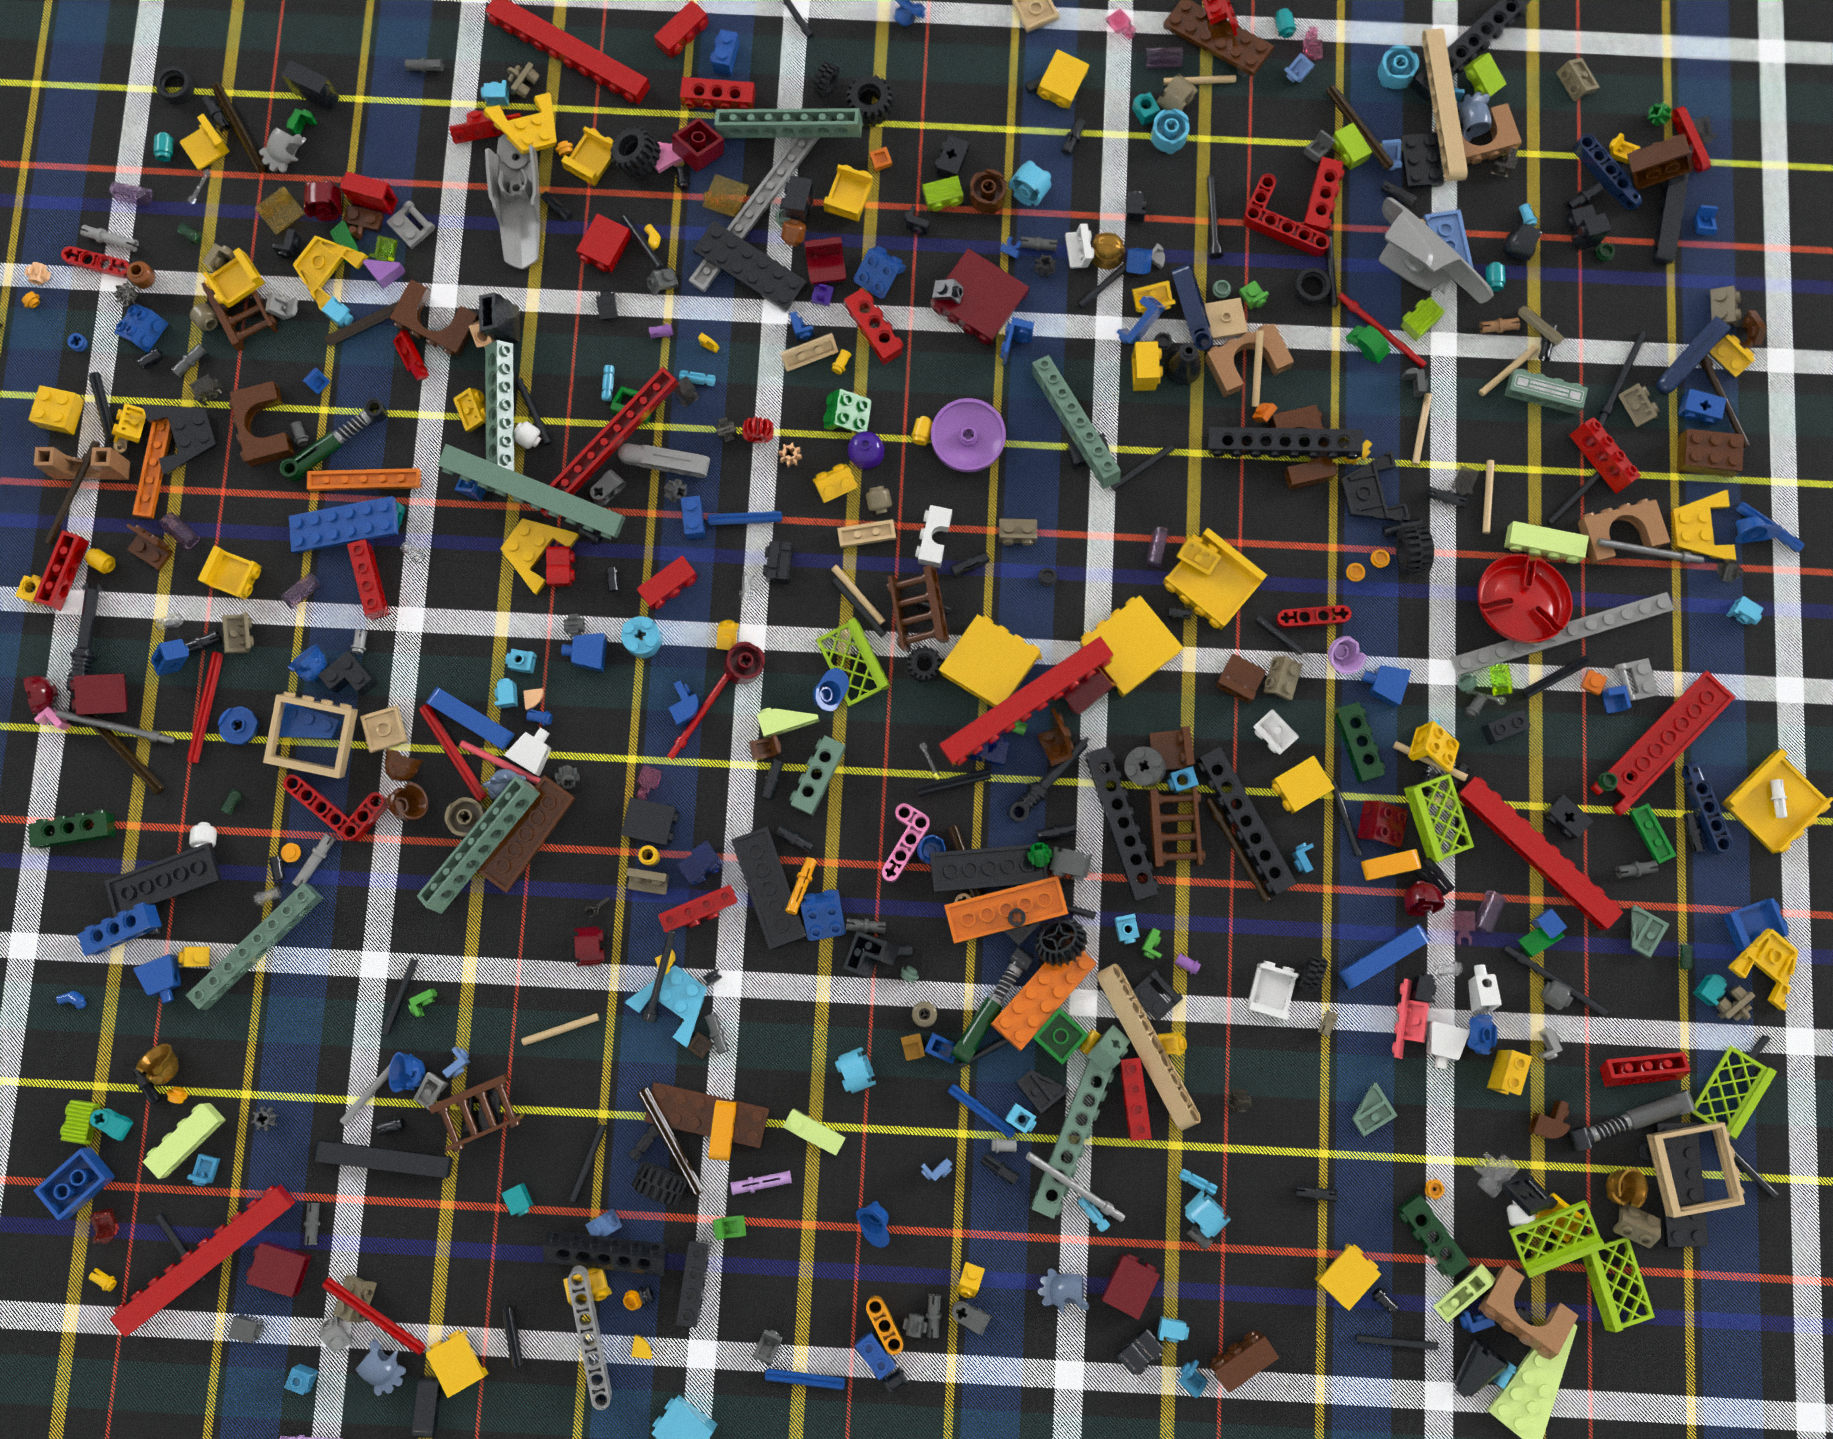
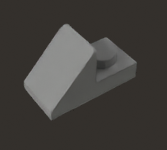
M428 1072L414 1100L430 1110L428 1106L435 1104L440 1093L446 1088L448 1083L435 1074Z

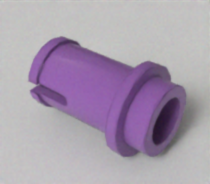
M665 323L662 326L649 327L651 339L665 336L670 338L673 335L672 325Z
M1182 953L1178 955L1174 963L1190 971L1189 974L1193 973L1195 975L1201 966L1198 960L1194 961Z

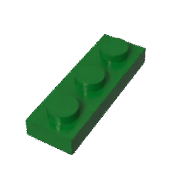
M1649 803L1629 812L1657 864L1677 856Z

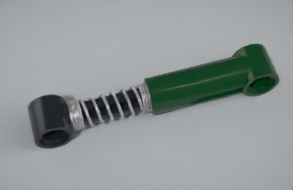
M369 399L364 405V410L359 413V416L356 415L355 419L351 418L352 421H347L348 424H343V427H339L338 431L328 432L292 459L284 460L280 464L281 474L291 482L300 481L307 471L341 448L344 441L348 437L351 438L352 434L355 435L356 431L359 432L360 428L363 429V426H367V424L369 425L375 421H384L388 416L387 408L379 399ZM380 407L378 412L373 413L375 408ZM295 468L294 472L289 474L290 469Z
M1020 946L1016 948L1008 961L1009 966L1007 971H1005V975H1002V980H999L1000 983L996 985L997 988L993 989L994 993L990 994L989 998L986 997L976 1015L952 1050V1056L966 1065L969 1063L991 1027L990 1024L1003 1007L1001 1005L1003 1004L1002 1001L1005 1000L1004 997L1008 996L1007 993L1011 991V986L1014 987L1013 983L1016 982V978H1019L1022 972H1026L1035 957Z

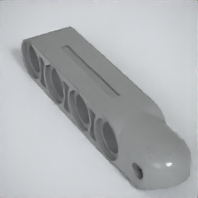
M629 443L621 445L618 449V456L625 464L698 478L707 477L710 458L704 455Z

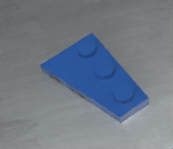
M285 703L279 738L334 739L341 721L299 705Z

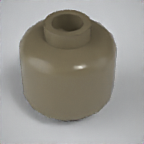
M200 303L195 305L190 312L191 321L202 331L213 330L218 325L219 319L209 304Z
M884 486L870 488L869 492L866 493L867 505L870 511H876V514L885 513L887 508L892 506L890 491L884 488Z
M925 1001L916 1004L912 1010L913 1021L920 1027H929L934 1024L937 1019L935 1006Z

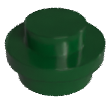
M1602 243L1596 248L1595 254L1599 260L1609 261L1613 258L1615 250L1612 244Z
M1610 772L1600 774L1597 780L1599 787L1604 791L1614 790L1618 783L1616 775Z

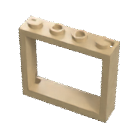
M284 691L283 694L276 695L263 763L334 778L345 777L358 710L352 709V705L340 703V706L333 705L331 700L321 699V702L314 701L315 697L311 696L295 697L296 693ZM285 702L345 715L335 767L275 755Z
M1712 1122L1647 1135L1666 1216L1675 1218L1745 1204L1743 1197L1745 1192L1739 1181L1740 1171L1735 1165V1151L1730 1145V1132H1727L1725 1122ZM1712 1130L1729 1198L1680 1207L1663 1139Z

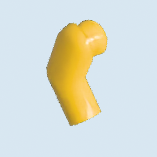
M648 224L644 231L649 235L648 244L654 251L655 248H658L661 237L655 228Z

